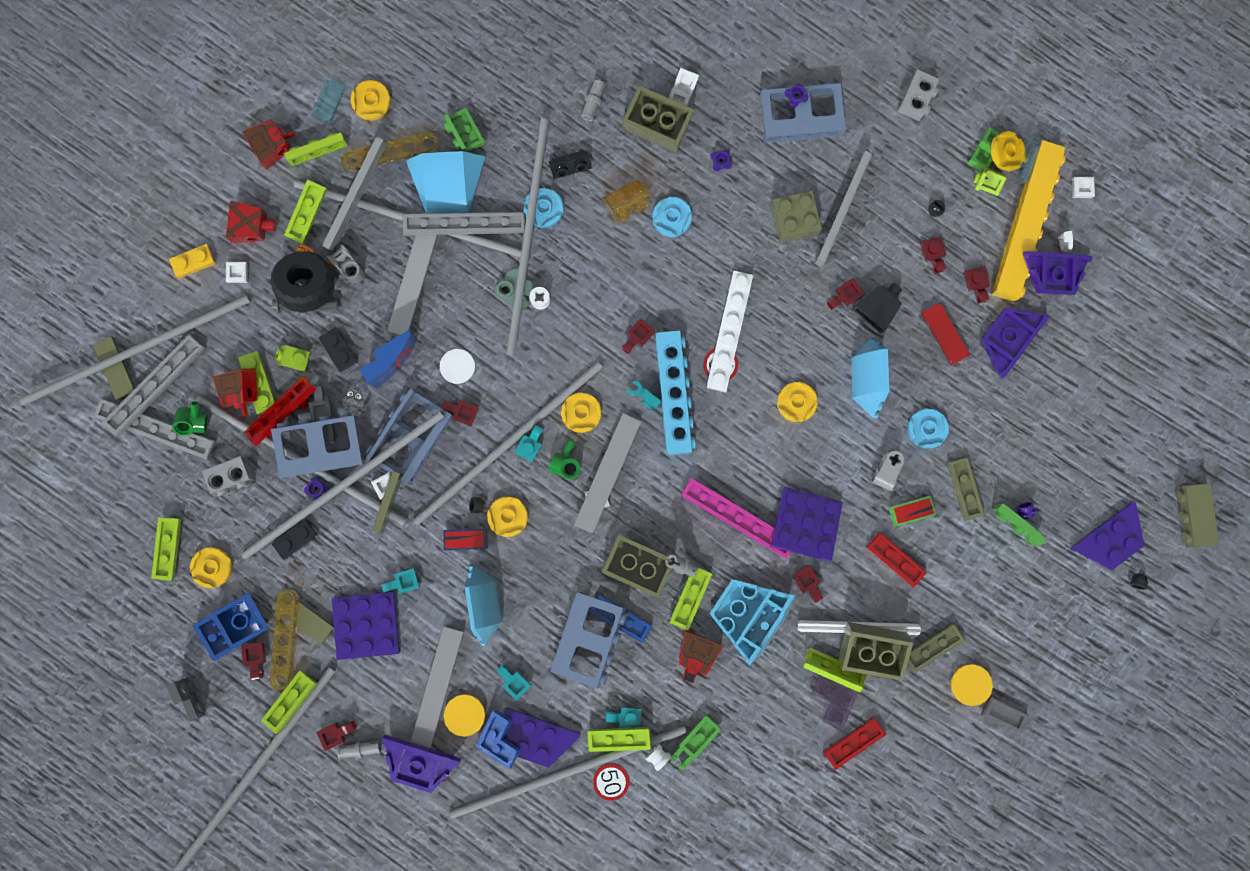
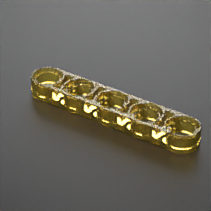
M430 132L385 142L387 144L385 150L393 147L396 152L392 157H388L385 155L384 150L377 166L412 158L422 153H432L437 150L439 142L436 136ZM425 139H434V145L432 147H425ZM407 143H414L415 149L412 152L404 150ZM371 146L344 153L341 158L343 166L348 171L360 170ZM349 157H356L357 162L355 165L348 166L346 164V160Z
M293 589L281 591L277 596L270 684L272 688L278 691L284 690L292 681L298 610V594ZM285 593H289L292 596L291 604H286L283 601ZM286 613L291 617L290 624L286 625L281 621L282 614ZM281 634H285L289 637V643L287 645H283L280 642L279 638ZM282 654L287 657L286 665L279 664V655ZM278 675L285 677L286 683L284 686L277 684L276 677Z

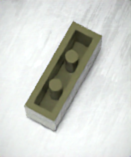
M1211 483L1177 487L1176 498L1180 504L1179 519L1183 525L1182 540L1185 546L1204 547L1219 545Z

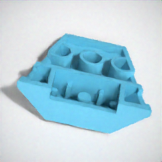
M458 151L422 153L407 159L408 168L425 212L470 213L476 186L486 157Z
M870 338L851 358L852 399L873 418H878V410L882 409V402H885L889 393L888 349L883 345H879L875 338Z
M474 564L469 565L470 571H468V578H466L465 583L471 631L477 636V640L480 641V645L485 646L503 622L497 581Z
M732 579L710 612V615L728 636L749 666H751L764 652L787 617L795 595Z

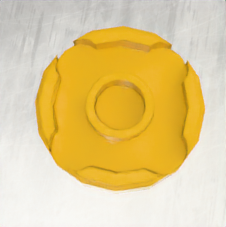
M363 81L351 93L350 101L352 108L364 120L374 121L380 119L390 109V93L378 81Z
M1012 131L997 134L991 143V156L994 163L999 169L1006 172L1019 169L1026 158L1023 141L1021 138L1018 139L1017 134Z
M803 382L787 384L777 397L778 410L785 419L791 422L808 420L818 407L817 395L811 386Z
M579 392L572 394L562 405V420L567 428L574 432H589L601 420L602 411L600 404L588 393Z
M511 496L501 497L495 500L488 510V524L496 534L503 537H513L521 533L526 527L528 511L519 499Z
M208 547L198 551L191 559L190 573H192L193 580L201 587L206 588L220 587L226 583L233 569L232 560L228 553L216 547Z
M974 664L960 666L954 671L950 680V688L954 697L962 704L969 706L980 705L987 701L993 688L992 678L989 673L981 666Z
M457 695L445 707V725L455 735L463 737L473 735L480 730L484 723L486 715L484 705L478 698L472 695Z

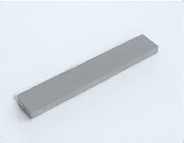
M378 137L375 138L322 244L323 247L332 252L335 251L387 146L384 140Z
M865 151L861 156L816 259V265L823 266L826 262L872 156L870 152Z
M524 212L402 214L403 235L524 233L525 231Z
M438 235L415 236L387 330L388 332L401 335L407 330L410 331Z
M188 334L101 423L115 436L119 437L206 348Z
M101 398L94 417L104 420L119 404ZM143 413L127 428L129 431L209 460L216 444L215 440L196 433L187 436L178 435L173 431L172 424Z
M624 413L621 415L574 526L590 533L594 532L641 421Z
M443 626L411 743L431 749L464 631Z

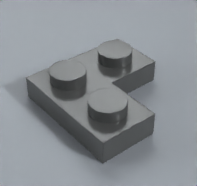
M189 678L166 685L174 705L183 704L190 722L205 715L203 703L201 700H198L195 694L196 687Z

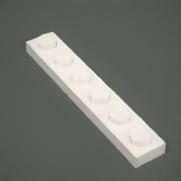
M733 271L706 386L708 389L725 393L727 391L753 279L751 274Z

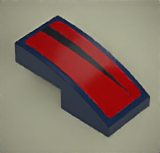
M487 529L443 530L444 550L488 549Z

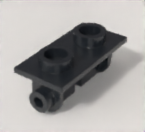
M581 150L569 154L570 160H567L566 156L552 158V161H549V166L553 179L592 169L587 151L583 152Z

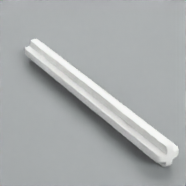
M799 620L797 628L800 632L845 633L847 622ZM852 622L907 632L909 635H920L921 632L919 624Z

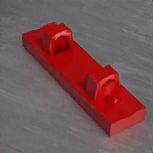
M302 376L244 431V434L251 443L258 446L268 435L272 437L271 429H276L277 424L282 423L298 406L304 410L309 405L305 400L316 388L305 376Z

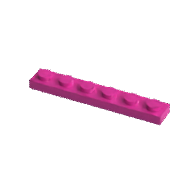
M690 479L681 494L682 497L781 557L788 558L791 552L771 547L774 527L696 480Z

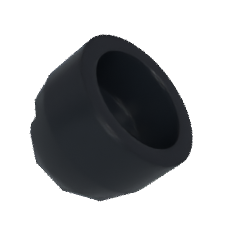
M941 200L931 202L928 207L929 214L933 217L941 216L945 212L944 202Z
M472 497L469 502L470 513H482L486 508L483 507V504H486L485 501L479 497Z
M1141 573L1134 574L1130 580V586L1146 590L1148 579Z

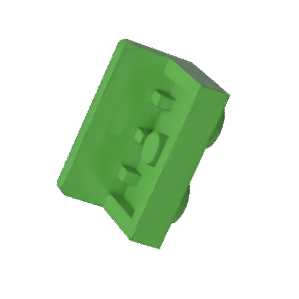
M466 107L450 116L447 113L444 114L446 121L443 124L448 134L453 133L455 139L452 141L457 150L461 149L469 153L485 145V141Z

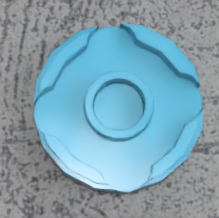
M539 188L534 226L549 228L560 221L564 205L556 191ZM530 194L527 195L524 203L526 217Z
M674 196L660 200L654 207L652 214L653 225L664 236L677 237L688 230L692 221V212L688 203Z
M925 408L911 416L907 432L910 440L916 446L932 449L940 446L949 434V424L943 414L935 409Z

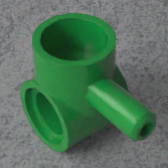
M192 401L190 408L180 407L176 410L172 429L176 434L187 436L193 432H206L207 413L199 412V403L197 401Z
M568 440L562 454L555 452L548 471L568 480H574L579 477L581 473L580 464L575 459L569 458L575 442ZM568 464L576 466V472L573 475L565 473V467Z

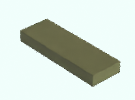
M112 336L92 344L99 361L120 353L117 343ZM124 360L103 369L116 400L127 397L135 389Z
M968 457L947 462L964 521L985 516Z
M394 471L391 473L373 531L384 533L403 474Z
M287 591L281 594L272 609L320 644L324 643L334 629L332 624Z
M952 622L912 648L908 661V667L912 673H916L965 641L955 623Z

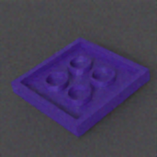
M783 487L771 547L828 562L832 561L843 502Z
M395 592L332 598L337 660L400 653Z

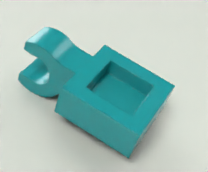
M634 380L633 384L638 389L636 392L627 389L628 395L632 397L640 396L643 399L641 401L643 405L648 409L653 407L656 410L662 401L647 389H644L638 381Z
M535 425L530 437L524 435L514 453L533 462L542 447V444L537 441L544 429Z
M415 568L394 574V581L381 584L383 592L398 588L399 594L420 588Z
M504 664L496 671L506 681L502 687L516 701L531 687V684L518 671L512 675Z
M621 706L620 712L606 711L605 720L606 722H619V728L640 727L642 709Z

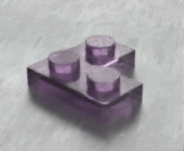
M819 675L811 694L830 702L823 722L843 730L858 692Z

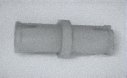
M595 79L589 95L585 98L586 104L581 117L586 121H593L597 106L601 104L600 98L606 86L603 81Z
M669 555L667 559H670L671 562L665 561L668 568L674 569L679 574H686L690 577L697 574L692 570L698 571V567L690 563L686 558Z
M380 740L364 743L357 741L355 744L340 745L337 748L339 759L356 756L357 758H363L364 755L380 754L382 751Z

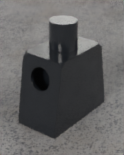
M892 283L887 290L880 285L853 307V310L882 334L888 328L902 305L896 298L902 289L895 283Z

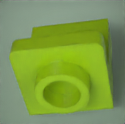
M984 167L982 173L977 172L973 181L976 184L975 190L979 191L981 189L998 196L1007 176Z
M282 345L275 354L276 365L305 372L310 352Z

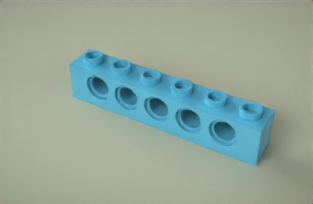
M680 331L656 333L655 339L667 456L691 454L692 449L695 448V438L690 436V428H693V418L688 416V408H691V398L686 395V388H689V378L684 375V368H687V357L682 355V348H685V337L681 336ZM670 348L675 349L677 356L669 358L666 355V351ZM671 368L677 369L679 376L671 378L668 375V370ZM673 388L679 389L681 396L679 398L671 397L670 390ZM675 408H679L683 412V416L679 419L672 416V410ZM677 428L683 429L685 437L682 439L676 438L674 430Z

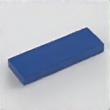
M600 594L597 597V599L617 605L616 603L612 602L611 600L607 599L606 597ZM591 607L589 611L591 614L613 626L616 618L613 613ZM626 610L625 613H628L627 620L624 625H621L620 631L643 643L652 625Z

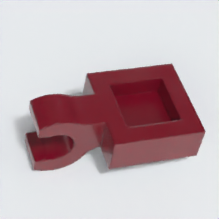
M941 236L921 241L920 245L925 262L932 261L935 274L943 272L946 266L942 258L947 254Z
M985 266L966 270L964 277L968 292L975 291L978 304L989 300L988 292L985 288H988L990 283Z
M852 278L835 290L838 295L831 299L827 306L832 310L844 302L847 307L865 294L855 279Z
M640 318L627 332L630 339L623 345L622 350L628 355L637 344L643 347L656 331Z
M444 400L441 407L443 410L454 413L453 420L472 427L479 410L478 407L461 400L458 406Z
M810 565L792 575L802 594L808 591L816 603L823 599L816 588V585L821 582Z
M264 642L241 645L243 666H250L251 680L263 678L260 664L266 663Z
M354 721L342 727H339L336 722L316 733L324 751H327L345 742L343 735L354 731L357 727Z

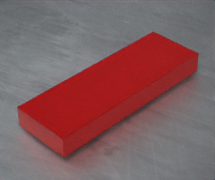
M940 303L921 313L950 365L970 355Z
M878 532L866 546L870 552L912 588L927 573L881 532Z
M873 716L825 749L823 753L836 770L880 740L886 733Z

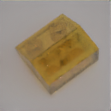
M636 179L602 199L613 222L619 221L622 223L630 218L629 215L635 212L641 213L648 208L650 193L639 179Z

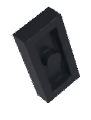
M336 327L319 337L320 342L339 372H343L358 363Z
M304 519L274 541L272 546L280 557L286 560L316 538L318 534L307 519Z

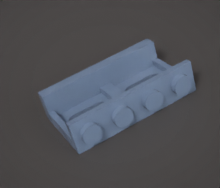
M830 81L823 83V85H815L814 83L803 85L806 94L809 96L807 102H801L797 107H794L795 118L774 120L772 118L770 100L787 99L788 97L785 96L786 89H791L795 85H787L779 89L767 87L761 90L759 101H761L764 143L843 136L846 131L841 83L835 84V82ZM833 94L835 114L813 116L810 96Z
M410 389L408 392L405 391L399 400L401 404L390 413L388 418L390 421L387 426H383L377 435L379 436L375 444L372 443L366 452L368 454L366 459L372 460L379 455L389 436H394L400 440L413 430L401 421V417L411 402L420 404L434 414L441 411L445 416L442 420L407 444L412 448V452L401 468L396 467L387 460L379 464L380 467L390 473L394 471L403 474L401 481L409 485L416 478L453 418L452 414Z
M351 412L338 414L339 418L331 419L330 416L318 417V421L310 423V419L297 421L298 425L290 426L289 422L277 424V428L271 429L279 477L285 478L365 464L356 424L357 415L351 416ZM345 422L348 429L350 449L333 453L327 452L323 426ZM304 429L309 455L304 458L286 459L282 433Z
M577 592L550 672L594 688H600L601 685H605L608 673H606L607 667L612 664L615 653H612L614 645H618L621 638V633H619L620 627L627 620L628 613H625L627 608ZM593 606L615 615L616 618L609 637H603L584 629V623L590 607ZM578 646L602 655V661L595 678L573 671L570 668Z

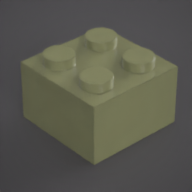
M813 191L773 199L770 206L779 244L819 235L822 228Z

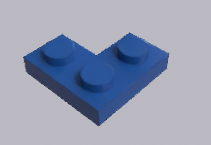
M493 710L476 747L510 769L513 767L521 750L505 739L513 720L498 710Z

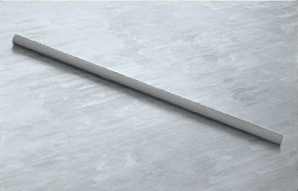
M541 118L506 354L508 356H515L549 122L545 118Z
M295 180L294 187L303 190L306 182ZM328 189L325 197L344 202L347 196ZM361 199L357 204L359 208L401 221L402 214H406ZM473 234L450 235L521 258L522 249Z
M245 295L18 399L19 403L24 406L246 305L250 303V300Z
M599 362L595 363L412 521L417 526L420 525L603 368Z
M200 395L197 397L196 401L199 405L241 430L245 431L251 426ZM267 436L262 442L274 449L273 439ZM284 446L285 456H287L288 458H304L303 456ZM328 471L314 472L334 485L342 481ZM351 485L344 489L345 492L379 511L380 502ZM391 510L389 518L404 526L408 519Z
M441 411L434 414L241 553L242 557L245 560L442 420L445 417Z
M329 666L305 701L281 732L275 736L174 867V871L184 870L336 672L334 668Z
M685 726L651 737V746L687 734ZM640 750L612 751L450 810L451 818L462 816Z

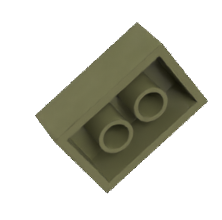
M639 85L622 121V129L677 153L692 121L694 109Z
M618 535L601 573L659 598L672 569L666 566L665 561L671 562V560L659 552Z
M847 622L838 661L842 670L903 681L913 641L907 632Z

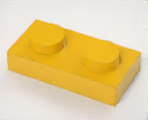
M207 244L169 259L174 274L178 279L216 264L211 249Z

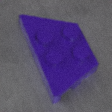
M1035 251L1023 252V257L1037 294L1076 295L1079 283L1085 275L1084 268L1087 262L1092 260L1090 255Z
M1008 307L1001 311L980 340L1001 379L1005 378L1050 316L1034 314L1024 310L1018 311Z
M1130 502L1071 546V551L1085 556L1087 559L1100 564L1108 570L1116 568L1144 547L1136 503Z
M505 707L504 714L513 720L507 731V739L521 749L517 756L519 758L549 768L580 737L581 733Z
M384 735L382 743L385 744L386 761L390 767L391 781L429 793L461 762L459 757L395 737Z

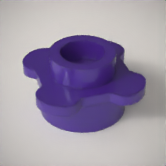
M796 84L791 89H786L785 96L789 98L792 107H797L801 102H807L809 98L802 84Z
M723 150L711 154L710 158L713 160L714 171L718 172L720 169H730L732 167L729 151Z
M318 477L311 478V482L304 488L305 494H309L314 500L329 490L328 484H323Z
M1025 502L1017 506L1018 511L1015 513L1023 519H1029L1034 517V514L1038 513L1039 509H1035L1033 502Z

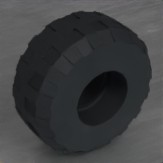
M297 251L288 254L275 264L271 272L270 281L274 295L283 307L288 308V310L299 313L317 310L325 305L333 294L335 283L332 270L327 261L318 254L309 251ZM300 278H312L306 285L294 286L295 282Z

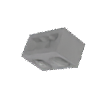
M916 70L897 112L917 121H920L923 115L927 116L932 106L929 104L931 98H935L939 87L936 86L939 79ZM920 85H925L928 90L921 89ZM912 102L918 103L920 108H915Z
M242 456L202 471L210 494L218 495V497L231 493L230 490L233 488L242 489L250 485L249 482L255 480L247 458ZM238 469H241L243 473L240 479H237L235 476ZM219 476L223 478V484L220 487L216 484Z

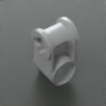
M343 244L332 255L326 256L335 268L351 283H358L363 279L364 271ZM356 268L355 275L349 276V271Z
M899 451L885 453L871 482L891 491L904 464L902 453ZM895 456L897 463L891 465L892 461L889 460V457Z

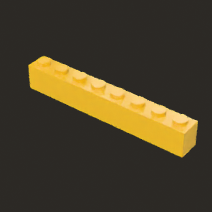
M1042 140L1035 148L991 292L993 296L1015 302L1022 298L1026 291L1024 283L1030 274L1023 257V252H1037L1038 250L1035 247L1043 234L1042 224L1043 222L1045 223L1049 215L1047 207L1054 198L1055 193L1052 191L1060 178L1058 171L1064 164L1066 158L1064 151L1066 147Z

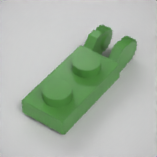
M995 504L992 510L997 513L995 516L1004 523L1009 522L1013 526L1012 530L1017 534H1024L1026 542L1035 546L1044 544V536L1005 504Z
M705 714L680 742L679 747L671 754L670 760L672 762L676 760L684 750L688 756L682 760L678 767L680 770H684L693 759L695 760L722 728Z

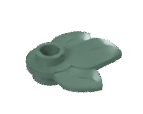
M519 269L509 271L505 279L500 281L495 288L497 296L502 300H507L511 307L514 306ZM525 280L521 309L528 307L525 297L529 296L530 292L536 288L535 284L529 280ZM504 287L509 288V292L507 294H504L502 292V289Z

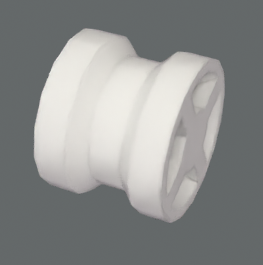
M536 287L530 292L529 298L534 308L542 310L548 307L550 296L545 288Z
M658 744L649 752L645 759L648 762H652L654 768L658 771L668 762L671 755L668 752H664L662 746Z

